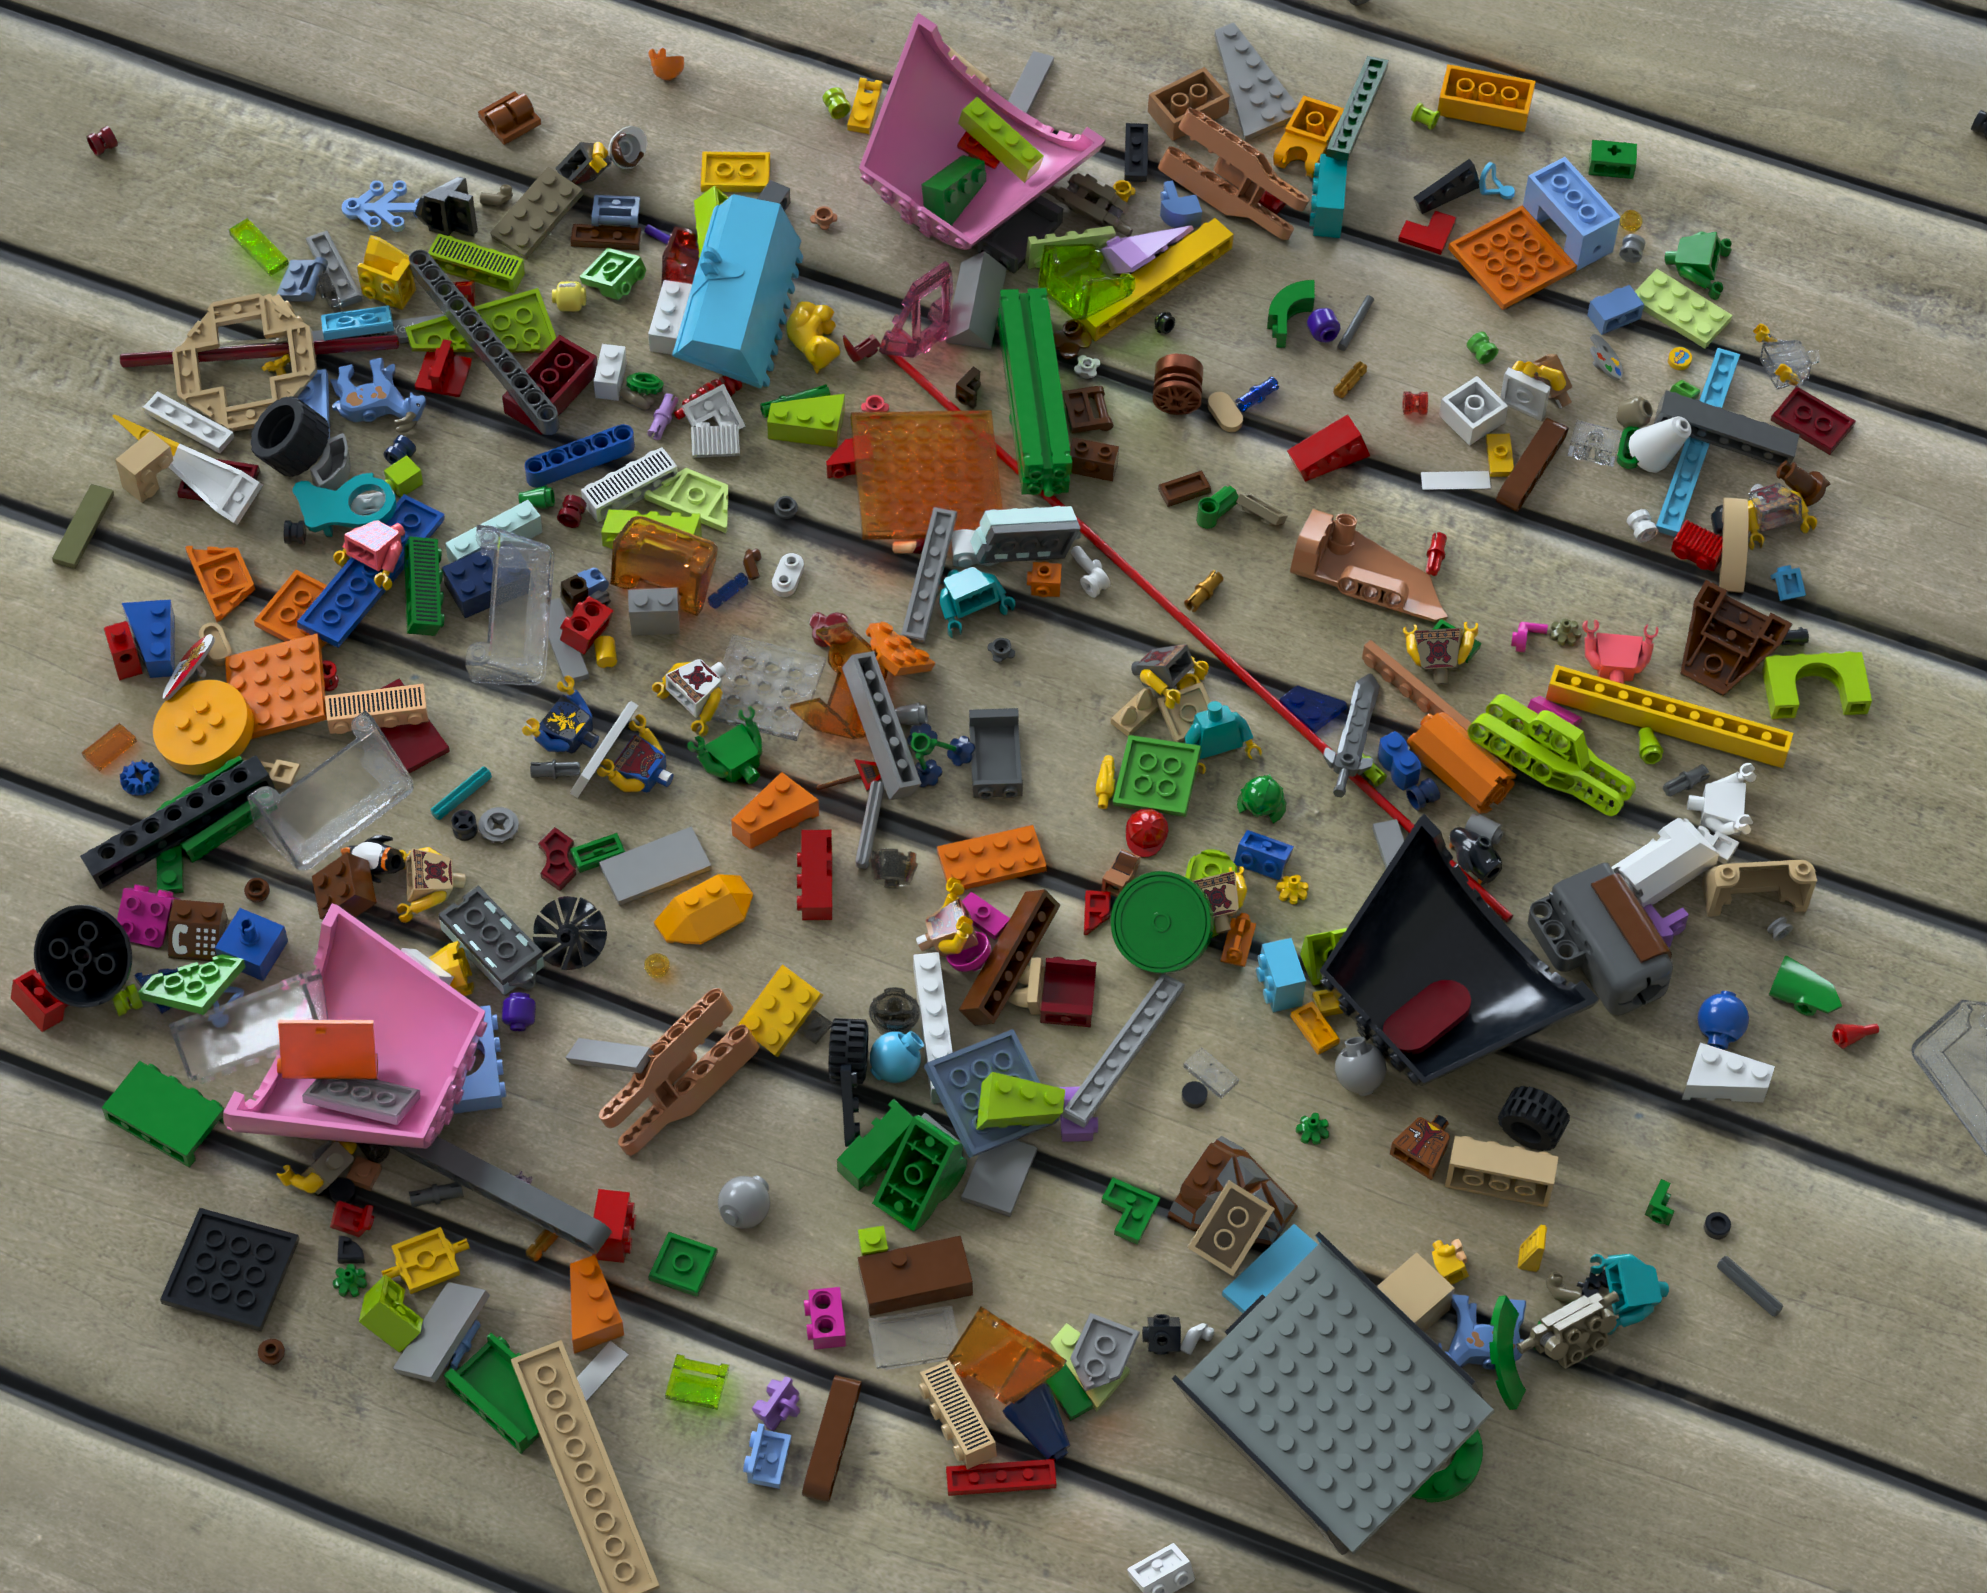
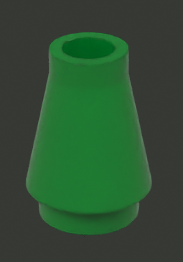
M543 486L519 492V504L529 500L533 507L549 509V507H554L555 505L553 488Z

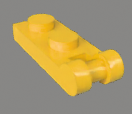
M860 77L858 90L847 124V131L870 134L882 92L883 81L875 80V82H871L867 78ZM866 90L873 91V93H866Z

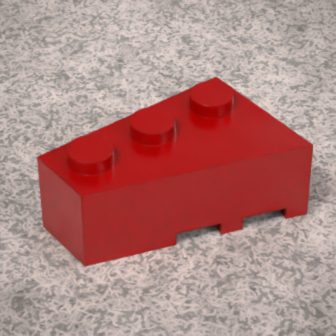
M1348 414L1287 450L1291 461L1305 482L1370 457L1361 433Z
M832 829L801 830V852H797V867H802V874H797V889H802V896H797V911H802V920H832Z

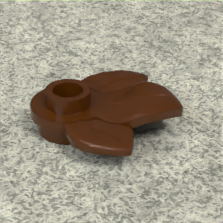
M1076 319L1066 321L1062 330L1053 333L1055 349H1060L1061 356L1065 360L1074 358L1079 353L1080 348H1089L1092 343L1091 334L1086 332L1084 325Z

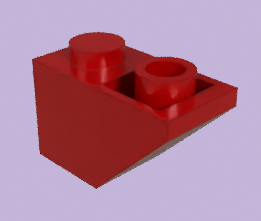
M869 436L845 439L826 461L827 478L839 479L848 475H865L869 472H874V457Z

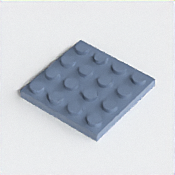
M1014 1029L937 1058L924 1065L969 1158L1039 1131L1059 1121L1057 1118L1052 1124L1012 1125L1007 1128L989 1127L984 1130H976L981 1085L992 1072L1040 1083Z

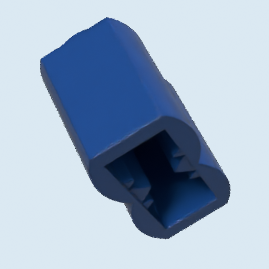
M1395 731L1380 738L1378 760L1383 768L1391 772L1394 784L1403 791L1413 785H1417L1421 763L1418 757L1408 750L1405 739Z

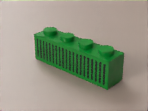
M409 536L404 546L407 634L436 636L440 627L444 626L445 617L444 613H441L444 594L443 591H440L443 572L439 570L442 550L438 548V539Z

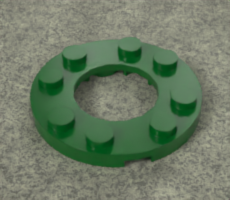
M1478 1429L1455 1452L1452 1463L1444 1470L1434 1473L1411 1497L1427 1500V1502L1431 1503L1442 1502L1460 1495L1470 1487L1479 1473L1483 1458V1444Z

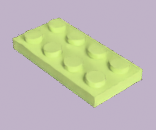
M1658 269L1635 291L1644 303L1643 311L1704 349L1732 319L1730 313Z

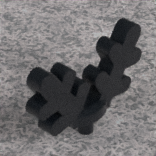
M1605 1270L1597 1276L1590 1271L1585 1283L1579 1281L1577 1283V1287L1583 1288L1581 1294L1587 1298L1596 1293L1599 1294L1601 1285L1608 1288Z

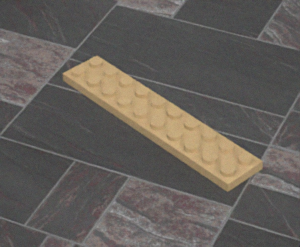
M562 1340L511 1359L512 1366L601 1592L649 1593L659 1589L660 1585Z

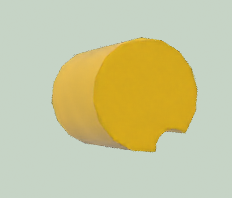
M611 636L596 638L594 640L597 665L600 668L615 666L617 664V654L614 638Z

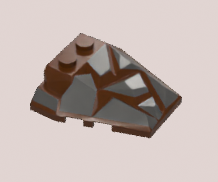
M1221 1136L1214 1143L1209 1144L1182 1183L1180 1193L1169 1210L1168 1218L1189 1230L1197 1231L1226 1183L1230 1180L1275 1208L1253 1245L1269 1248L1278 1239L1298 1209V1206L1244 1148Z

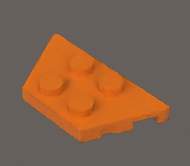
M193 546L185 547L216 622H220L255 590L254 583L238 548L233 547L221 549L207 546V550L193 549Z

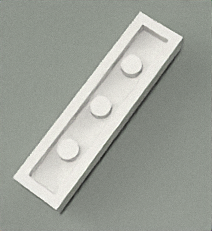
M158 391L143 407L145 414L218 453H221L234 438L233 432Z

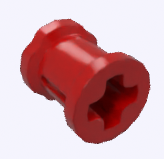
M323 661L325 691H332L337 688L339 678L336 675L337 668L333 662Z

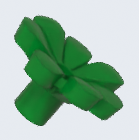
M1312 1113L1310 1118L1304 1115L1300 1118L1301 1124H1298L1295 1130L1296 1133L1302 1134L1300 1139L1302 1143L1307 1144L1312 1139V1143L1318 1145L1321 1143L1320 1137L1323 1139L1329 1137V1131L1325 1129L1329 1126L1326 1119L1319 1120L1320 1116L1318 1113Z
M348 1264L345 1270L339 1267L335 1272L338 1278L333 1280V1287L335 1289L339 1288L340 1296H346L348 1291H350L352 1297H357L360 1295L358 1287L365 1288L367 1286V1281L363 1278L366 1276V1272L362 1268L356 1270L354 1264Z

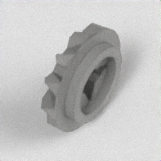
M504 807L487 810L479 820V831L483 838H487L492 844L495 841H500L503 844L505 840L513 839L514 834L518 832L519 822L516 814ZM493 822L499 825L504 823V830H501L500 828L495 829Z

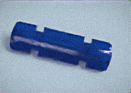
M742 572L738 573L733 577L734 580H729L716 590L718 593L714 592L707 598L708 604L714 609L718 608L723 604L722 601L726 602L740 591L739 588L742 589L748 585V577Z

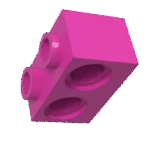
M840 1287L808 1290L809 1300H804L805 1316H810L811 1324H806L807 1338L808 1340H813L814 1350L846 1346ZM820 1304L829 1305L826 1309H820L817 1306ZM822 1328H829L832 1330L829 1333L820 1332Z

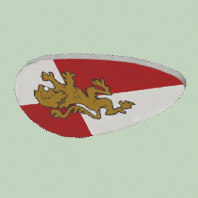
M211 634L197 641L183 656L165 687L163 693L165 701L169 700L188 679L194 682L206 676V671L200 663L214 645L215 638Z

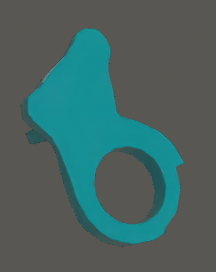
M373 473L354 476L336 491L316 487L309 481L297 482L292 489L294 496L299 502L308 530L315 533L323 530L326 537L333 536V525L357 528L373 521H380L385 524L393 517L397 507L396 496L393 494L391 486L383 479L375 478ZM374 490L385 495V503L376 513L362 516L351 511L354 499L363 492Z

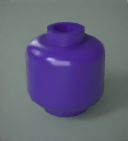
M1328 308L1316 309L1307 320V327L1313 338L1318 342L1326 343L1333 341L1341 329L1340 322L1335 313Z
M510 993L509 997L503 1001L502 1022L510 1026L512 1031H525L526 1027L533 1025L535 1022L536 1002L527 993Z

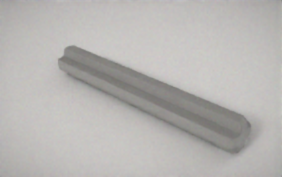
M881 781L871 782L855 860L857 868L867 869L869 867L884 792V784Z

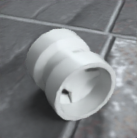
M1646 509L1637 510L1627 518V523L1630 529L1634 530L1637 542H1647L1657 535L1658 529L1655 523L1651 522V516Z

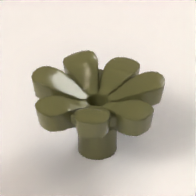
M1561 619L1560 623L1553 622L1551 629L1554 631L1550 633V639H1558L1557 644L1564 646L1566 641L1570 646L1576 645L1575 638H1581L1582 636L1581 631L1577 629L1579 627L1578 622L1570 621L1569 619Z

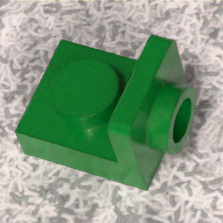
M1661 1179L1649 1202L1645 1215L1650 1217L1655 1223L1669 1226L1675 1212L1666 1207L1672 1195L1667 1193L1671 1183Z

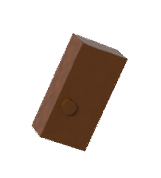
M961 1235L858 1257V1270L869 1316L973 1295V1281Z

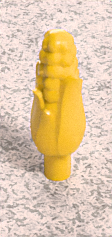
M1111 755L1104 757L1096 782L1095 793L1099 797L1098 808L1107 809L1108 799L1115 792V763Z

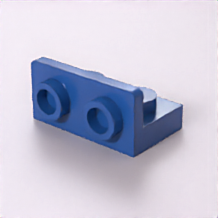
M1247 830L1238 844L1234 863L1245 869L1280 880L1284 867L1292 855L1294 846Z

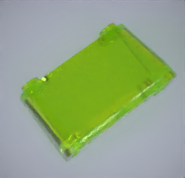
M1093 244L1044 245L1038 283L1039 288L1047 289V297L1075 320H1084L1129 297L1135 290V278L1129 273H1123L1120 277H1109L1102 272L1100 267L1103 263V255Z

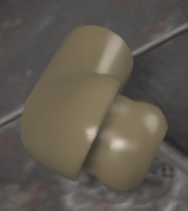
M1553 1272L1549 1274L1546 1285L1556 1300L1571 1303L1580 1298L1581 1292L1565 1288L1562 1283L1563 1277L1560 1273Z

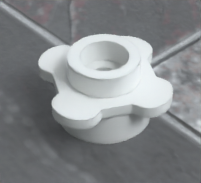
M1081 355L1078 357V365L1074 367V372L1085 379L1095 377L1100 361L1097 358L1092 359Z

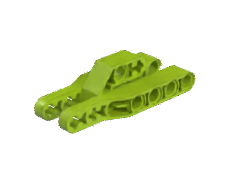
M1499 694L1488 704L1485 710L1486 713L1480 714L1468 727L1469 738L1478 745L1545 786L1572 794L1605 815H1617L1622 809L1624 801L1628 800L1636 790L1634 780L1599 759L1587 747L1584 731L1548 710L1537 714L1508 695ZM1601 772L1605 773L1604 779L1600 778ZM1612 780L1616 781L1615 785L1611 784ZM1622 785L1626 786L1625 792L1621 791ZM1588 787L1593 788L1592 794L1587 792ZM1600 795H1603V800L1599 799ZM1610 800L1614 801L1613 807L1609 806Z

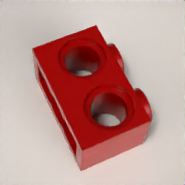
M588 596L583 603L579 602L576 605L573 615L570 618L566 617L560 626L562 630L560 641L585 655L594 644V640L600 637L609 626L614 610Z

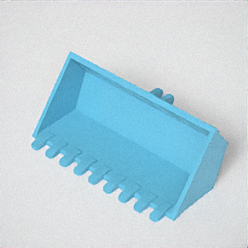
M733 194L720 206L714 207L672 356L757 388H762V385L769 387L770 378L766 370L773 371L774 362L770 355L775 356L778 354V346L774 340L782 339L783 333L779 323L783 325L787 321L783 307L790 309L791 306L787 292L793 294L795 291V285L791 277L798 278L799 270L795 262L802 263L803 255L799 249L801 239L795 232L781 204Z

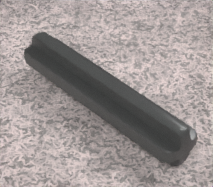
M1728 1256L1720 1259L1717 1268L1771 1316L1775 1317L1782 1311L1783 1304Z

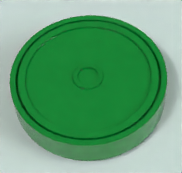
M1167 871L1150 872L1133 879L1119 893L1111 913V932L1118 950L1136 967L1155 973H1173L1191 966L1208 948L1214 930L1212 906L1203 890L1187 877Z

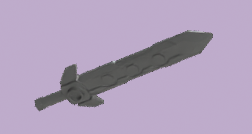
M1371 673L1356 681L1337 755L1336 752L1329 748H1325L1323 757L1331 769L1332 767L1334 768L1333 771L1339 774L1336 787L1333 790L1335 797L1342 798L1345 795L1349 776H1356L1357 773L1361 775L1372 768L1373 758H1362L1361 760L1370 719L1380 689L1378 682Z

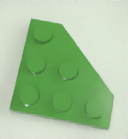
M221 954L212 957V962L198 965V962L177 968L178 972L163 976L162 973L153 975L138 991L140 1000L205 1015L246 967L244 959Z

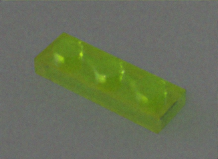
M248 218L229 229L230 236L269 276L274 275L289 265L288 259Z

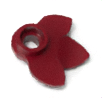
M820 612L814 613L809 623L813 629L812 638L814 643L821 647H828L833 642L844 643L850 641L855 634L846 629L848 617L839 612L831 613L828 616Z

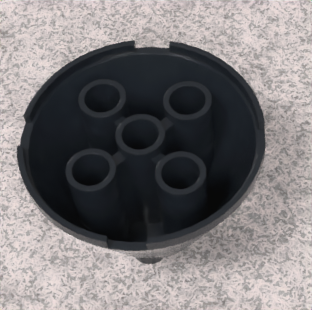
M91 905L66 907L51 915L37 934L34 945L36 971L40 973L47 991L59 1001L81 1008L101 1005L114 998L123 989L129 978L132 967L130 937L126 934L122 925L103 909Z

